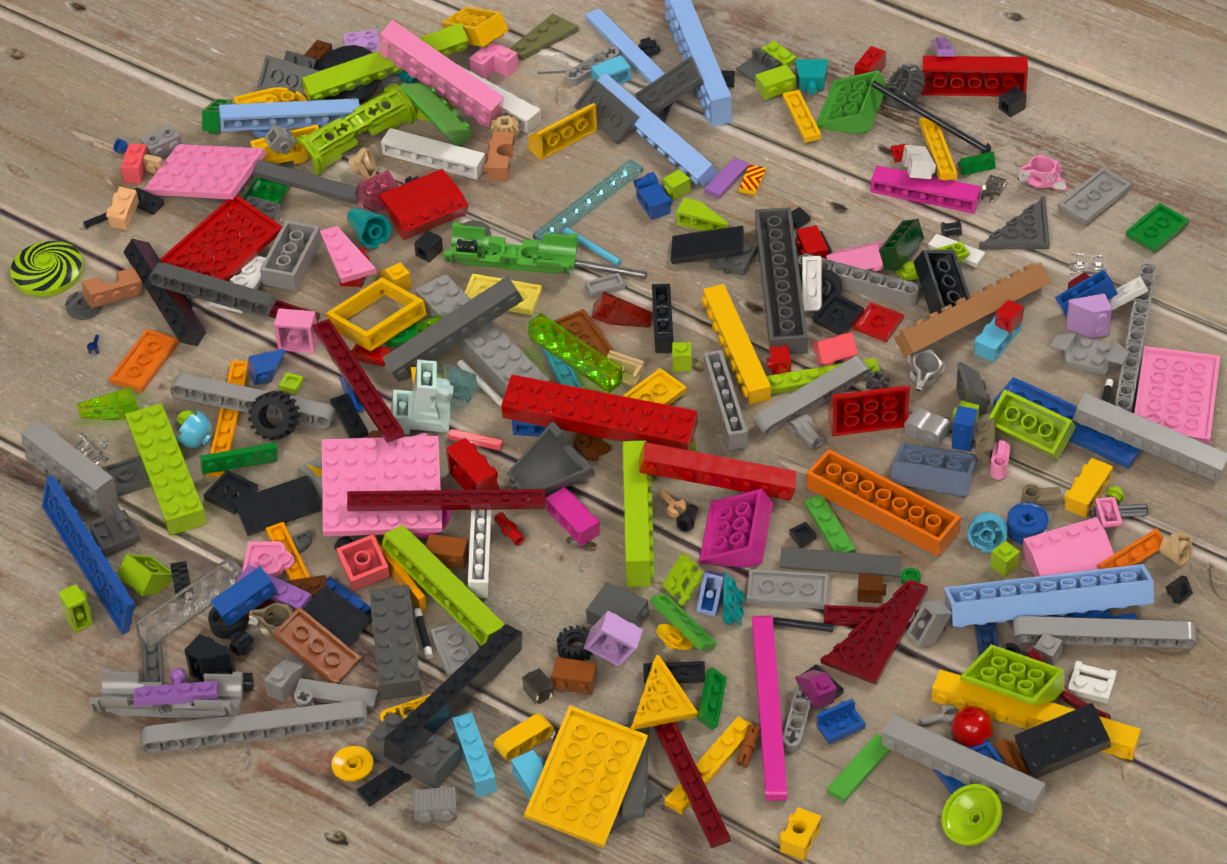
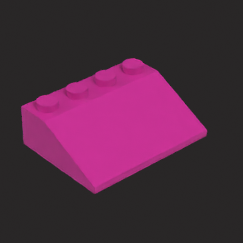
M763 489L715 500L710 503L699 559L701 564L744 568L762 564L773 507L772 501Z

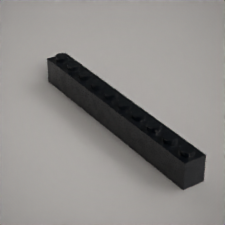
M507 624L499 629L384 738V757L399 765H402L521 651L522 631Z

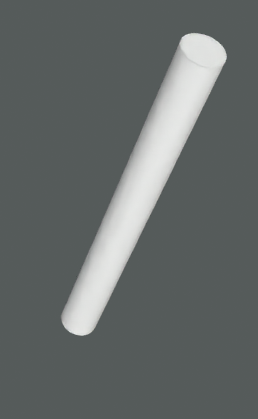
M463 360L458 361L457 365L501 407L503 398Z

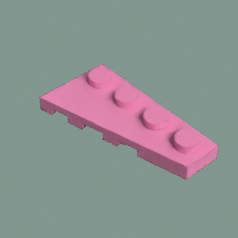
M338 226L320 231L321 238L341 283L376 274V268Z

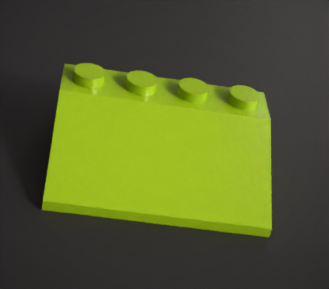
M991 644L960 676V680L1031 705H1038L1054 701L1064 690L1065 670Z

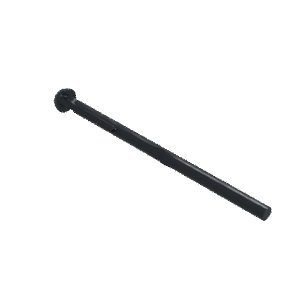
M874 80L871 87L982 151L981 154L991 152V145L989 143L986 145L980 143L978 140Z

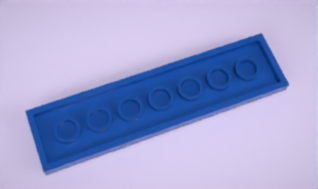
M1015 377L1003 388V390L1006 389L1073 421L1077 406ZM1002 390V391L998 394V396L994 399V403H993L994 406L996 405L997 401L999 400V398H1000V396H1001L1003 390ZM1073 421L1076 428L1069 439L1070 442L1127 469L1143 451Z

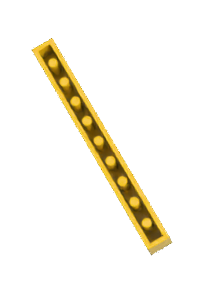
M941 669L932 687L931 701L939 704H949L959 710L968 706L984 709L992 719L1025 729L1033 728L1076 710L1052 702L1031 705L960 680L961 675ZM1100 717L1111 742V747L1101 752L1109 753L1122 759L1133 760L1140 741L1141 729Z

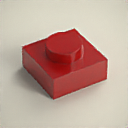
M908 143L891 146V154L895 163L902 162L904 145H908Z

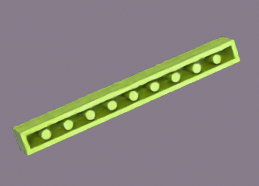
M461 23L418 37L446 57L451 53L466 50L469 43ZM379 51L302 77L301 85L308 101L322 100L327 96H336L344 90H353L359 85H367L376 79L382 80L393 73L399 74L404 69L398 68L394 62L382 57Z

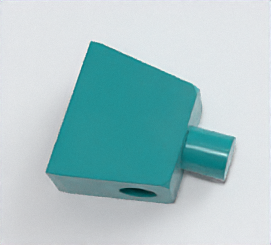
M795 59V76L799 90L807 91L810 95L816 94L817 90H824L828 75V59Z

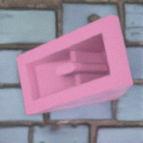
M1115 497L1095 498L1096 517L1103 528H1118L1122 526V519Z

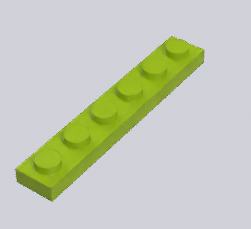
M876 358L863 360L871 369L870 376L873 371H880ZM841 364L766 376L771 386V394L798 390Z

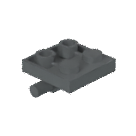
M112 504L110 507L114 514L89 523V528L104 555L140 541V536L125 509L120 510L118 504Z

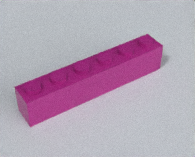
M878 165L871 178V193L974 214L980 201L981 186L952 180H939V178L933 176L931 179L912 178L908 175L907 171Z

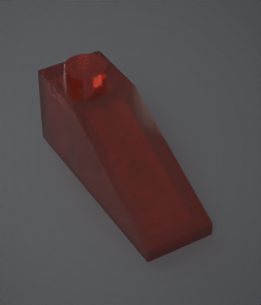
M603 291L593 304L591 317L609 325L649 328L653 312Z

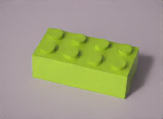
M1006 389L1003 390L988 418L995 420L996 432L1057 461L1076 428L1072 420Z

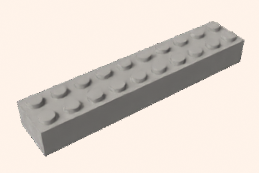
M447 274L415 289L416 296L424 300L427 316L434 323L471 300ZM493 321L456 344L461 352L503 395H505L511 374L550 382L539 368Z

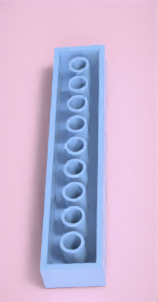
M664 0V5L667 9V12H664L665 20L669 22V30L671 33L673 32L674 42L678 43V52L682 54V61L692 56L704 82L696 86L695 92L697 98L700 97V106L704 109L706 120H709L711 127L732 123L731 95L692 1Z
M1144 564L944 587L945 606L952 612L949 618L952 626L966 627L971 624L985 625L988 622L1004 623L1019 616H1064L1074 612L1105 611L1108 608L1123 609L1133 605L1146 606L1147 604L1154 603V581Z

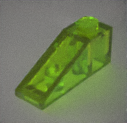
M131 387L76 403L80 419L124 420L126 419V413L139 410Z

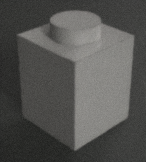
M1044 632L1034 650L1035 652L1040 651L1047 664L1055 666L1062 655V640Z

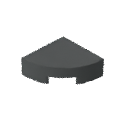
M310 530L292 536L299 554L307 550L312 542Z

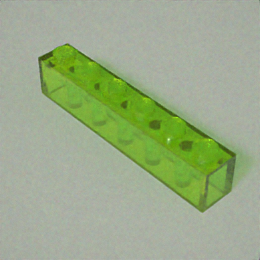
M542 313L528 322L530 340L608 393H611L623 383L622 367Z

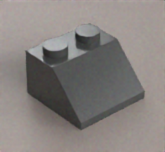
M958 362L956 390L960 402L962 400L980 405L979 414L987 413V406L990 405V396L985 392V380H981L979 372L962 362Z

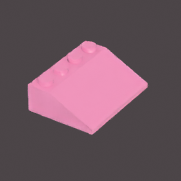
M1097 517L1024 538L1022 555L1035 577L1097 570V564L1114 555L1106 531Z

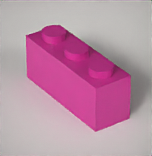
M563 487L545 498L546 511L580 546L600 535L599 519L595 515L593 516L588 511V508L577 500L573 492H569Z

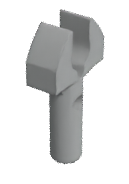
M949 704L941 705L940 713L920 718V725L924 726L943 721L946 722L947 726H951L955 714H948L956 713V707Z

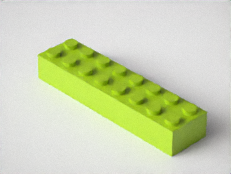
M162 403L126 413L129 432L145 469L169 536L207 525L204 508Z
M623 441L627 587L651 586V578H655L654 566H650L654 565V551H650L654 550L653 520H650L653 519L652 505H649L652 504V491H648L652 489V478L648 476L649 474L639 472L640 453L646 441Z

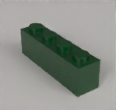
M919 218L902 221L879 249L885 270H900L923 241L924 235Z

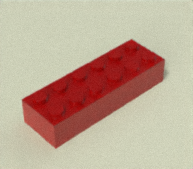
M923 55L922 72H924L925 85L922 88L921 96L999 97V95L1013 87L1026 94L1028 57Z

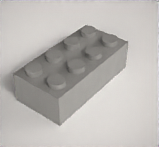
M286 220L262 264L260 272L263 285L297 291L322 243L320 226Z

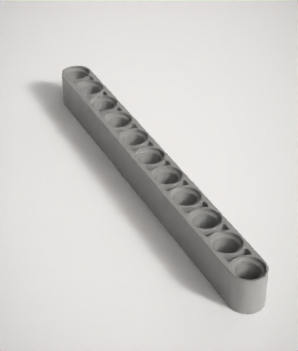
M1150 263L1140 266L1138 277L1142 278L1148 292L1134 298L1125 345L1129 355L1121 367L1115 406L1132 412L1156 278V267Z
M355 700L151 725L142 729V750L146 753H160L362 728L368 724L367 705L364 701Z

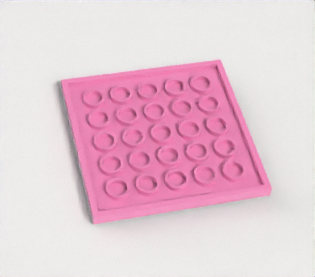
M438 436L402 437L386 443L383 437L322 439L323 537L380 535L401 525H404L412 533L442 532L441 510L347 511V491L441 490Z

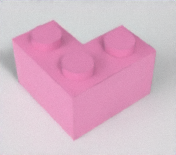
M491 41L489 46L482 47L469 58L470 71L484 79L494 71L509 77L519 69L517 52L494 41Z

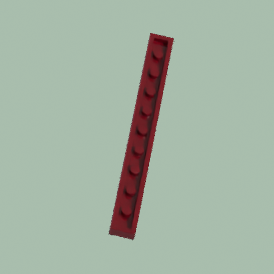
M326 319L313 324L312 327L316 336L386 443L405 437L402 427L331 320Z
M545 489L347 491V511L545 509Z
M676 722L653 726L710 848L712 849L731 842L730 835Z

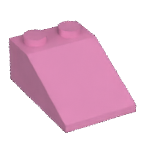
M886 240L837 250L826 257L828 260L865 270L871 268L872 271L882 270L884 266L879 249Z

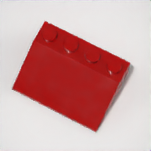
M443 169L379 194V198L403 241L466 215L469 207L461 190Z
M910 386L832 395L828 410V421L832 436L905 428L904 424L909 417Z

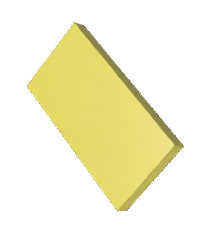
M472 273L464 293L470 299H473L502 280V278ZM511 280L523 301L508 311L533 315L543 290L542 285Z

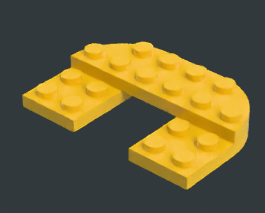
M281 87L233 97L235 104L308 101L300 92L296 91L293 93L288 88ZM318 124L304 128H290L289 130L292 131L295 138L299 135L306 136L319 128ZM265 138L250 141L251 148H264L266 155L261 161L272 164L293 161L294 165L304 163L311 157L305 147L300 144L293 145L285 155L280 152H274L268 146Z

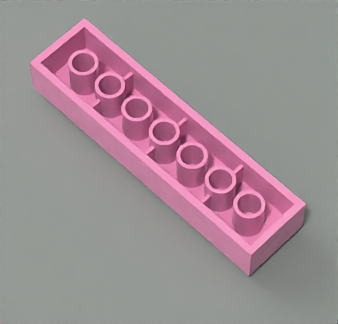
M392 20L380 33L379 53L382 57L388 58L398 68L404 69L411 77L417 78L427 87L432 86L437 91V95L449 100L453 106L462 109L466 115L475 118L479 124L490 128L492 120H495L496 116L500 117L504 96Z

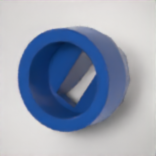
M120 138L113 145V150L118 153H125L128 148L127 142Z

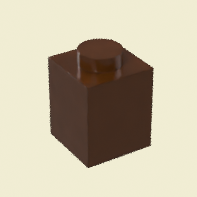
M859 574L857 602L882 603V596H886L887 584H883V575Z

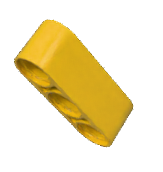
M537 713L497 737L493 747L505 761L509 762L511 759L526 753L551 737L554 727L541 713Z

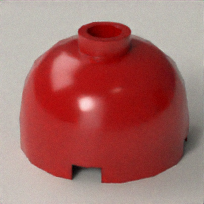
M968 706L959 710L953 717L951 723L952 736L954 741H960L961 745L977 746L985 743L984 739L988 737L991 739L993 737V723L990 715L984 709Z

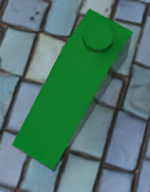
M215 99L202 110V131H208L209 134H217L221 131L219 105L232 104V100Z

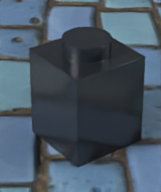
M1013 87L999 95L998 109L1007 116L1012 117L1026 109L1027 95Z
M427 230L414 242L415 255L430 263L443 251L442 237Z

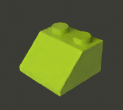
M126 554L117 571V575L124 584L133 587L138 595L144 597L146 595H156L173 582L171 570L151 555Z

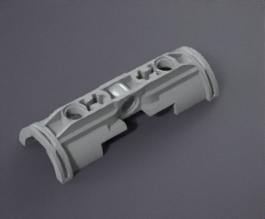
M102 669L101 697H90L89 705L93 712H111L119 716L162 718L236 716L240 711L242 703L243 674L242 672H233V674H204V681L218 682L217 700H194V702L134 707L135 688L161 686L162 682H139V672L112 671V669Z

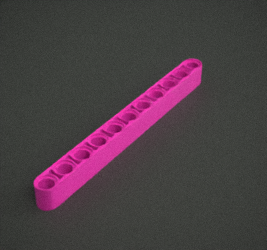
M772 615L752 616L766 801H787Z

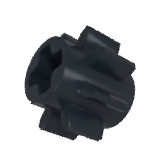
M246 631L234 632L229 637L232 641L229 644V648L235 655H248L254 649L251 646L254 640Z

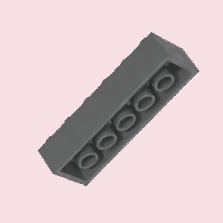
M409 585L369 590L381 700L422 695Z

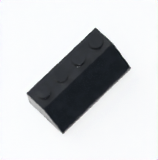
M922 250L913 263L930 314L936 311L938 314H941L942 308L950 304L954 307L956 306L955 302L964 297L966 300L970 299L955 250Z

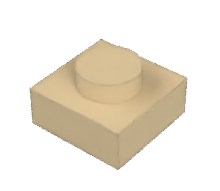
M146 154L143 158L146 172L156 174L158 169L163 166L161 157Z

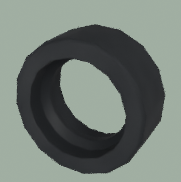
M214 607L209 612L208 621L210 629L218 638L229 639L234 632H243L247 628V614L228 627L216 623L220 615Z

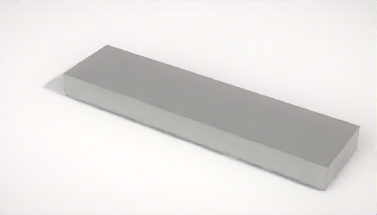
M299 678L294 693L295 696L297 691L307 689L313 694L312 701L327 704L361 700L366 703L367 710L373 711L379 696V690L302 678Z

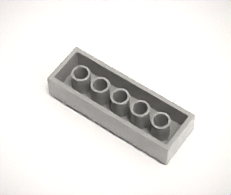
M39 420L21 432L22 445L25 448V457L28 462L37 465L42 473L46 472L49 476H54L56 481L67 492L73 493L80 502L86 503L91 511H96L102 516L111 509L112 504L119 503L114 478Z

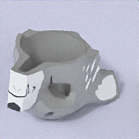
M932 349L919 353L915 352L907 356L909 378L916 384V390L920 392L923 387L932 386L947 368V362L940 360Z

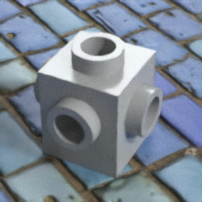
M273 125L264 137L268 146L274 152H280L285 155L296 142L291 130L277 125Z

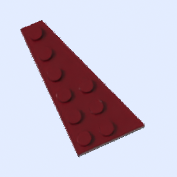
M909 579L893 593L892 598L885 604L882 603L873 615L865 618L848 634L846 639L841 643H837L828 655H824L820 659V663L877 685L927 594L928 586Z

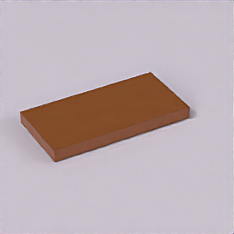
M584 309L551 322L555 333L584 373L602 367L609 351H614Z
M300 607L273 633V637L329 683L339 684L361 659L356 652Z

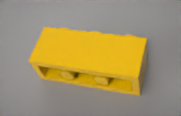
M1093 458L1090 459L1088 464H1084L1080 476L1075 477L1071 490H1067L1064 495L1065 510L1086 518L1089 514V508L1095 505V498H1100L1111 481L1113 466Z

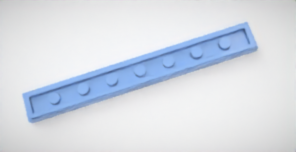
M600 8L585 14V19L612 46L617 47L620 54L650 84L665 74Z

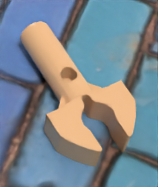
M665 489L659 491V495L669 505L666 507V513L670 517L677 518L679 513L676 509H680L683 512L686 509V502L683 499L675 501Z

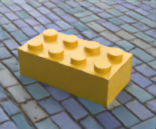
M469 6L464 7L441 22L443 29L461 23L469 39L468 44L473 46L487 47L491 44V41L503 37L504 33L509 31L501 12Z

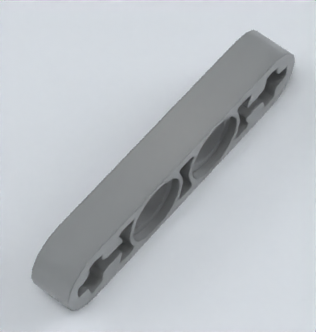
M609 46L571 68L565 73L566 83L570 86H576L591 77V66L599 64L595 63L596 61L604 62L620 56L619 49L615 46Z
M799 684L795 689L783 734V747L789 752H795L800 749L812 703L806 695L805 699L802 698L803 690ZM800 705L806 707V710L799 712L795 708ZM793 722H799L802 724V726L799 728H794L791 726V724ZM792 735H795V741H793V743H789L791 741Z

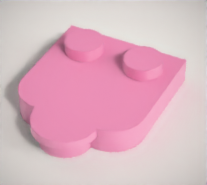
M248 542L242 572L249 564L255 568L260 566L264 572L278 577L282 574L283 570L293 566L295 559L291 553L286 551L282 542Z

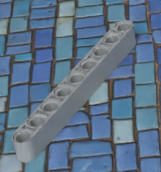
M178 374L170 387V393L176 398L248 413L249 409L252 408L250 405L256 401L255 399L258 396L269 392L188 374ZM290 396V399L294 398L296 400L295 406L299 405L300 408L297 410V413H301V417L297 419L300 421L299 424L326 429L330 426L336 414L333 406ZM269 405L266 412L267 417L282 420L280 409L275 405Z
M1019 616L1013 619V639L1018 643L1037 644L1045 632L1062 640L1064 645L1193 648L1197 644L1195 624L1188 621Z

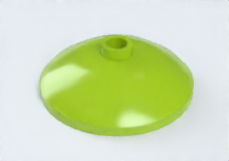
M969 784L956 790L944 805L941 816L943 830L953 842L959 845L975 846L989 839L997 830L1002 818V804L998 795L985 785Z

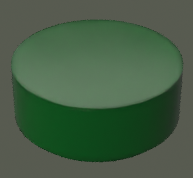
M915 568L904 569L901 572V583L904 585L909 579L920 583V572Z

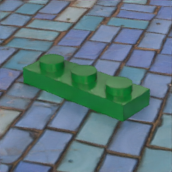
M713 667L706 671L697 718L710 729L718 727L727 680L726 676Z

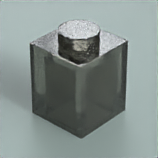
M540 668L528 672L522 677L523 690L536 706L554 697L553 684Z

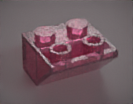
M386 170L358 183L355 195L364 208L378 213L385 210L379 194L399 186L389 170Z

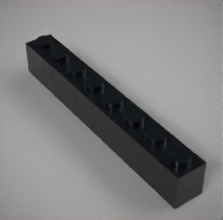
M131 239L123 252L129 263L137 272L143 285L179 342L198 346L206 334V330L183 294L157 287L150 282L149 276L156 264L160 263L161 260L149 242Z

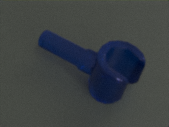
M97 334L94 337V341L87 345L89 354H91L93 349H95L96 354L100 353L98 348L99 335Z

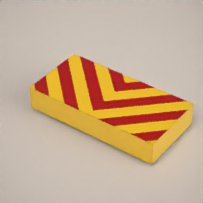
M749 164L739 186V192L756 196L766 174V168Z

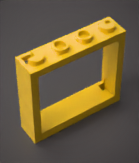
M383 277L326 313L327 319L331 320L339 334L370 352L427 315L424 300ZM385 295L405 306L368 331L347 321V319Z

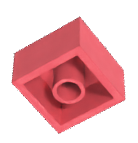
M374 534L336 548L338 560L352 591L390 577L388 565Z

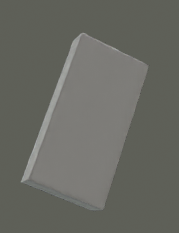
M620 273L587 281L585 282V288L592 299L624 290L625 283Z

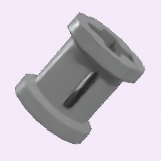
M301 689L297 691L294 696L297 703L296 708L314 706L312 702L313 694L310 690Z

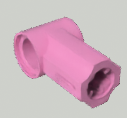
M999 440L995 443V448L992 452L990 476L997 480L1004 479L1007 476L1011 445L1006 441Z

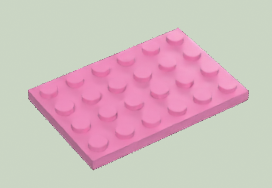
M179 144L163 163V166L158 169L144 190L152 195L233 200L255 170L257 161L262 160L266 153L264 148Z
M1144 346L1134 414L1204 444H1210L1220 356Z

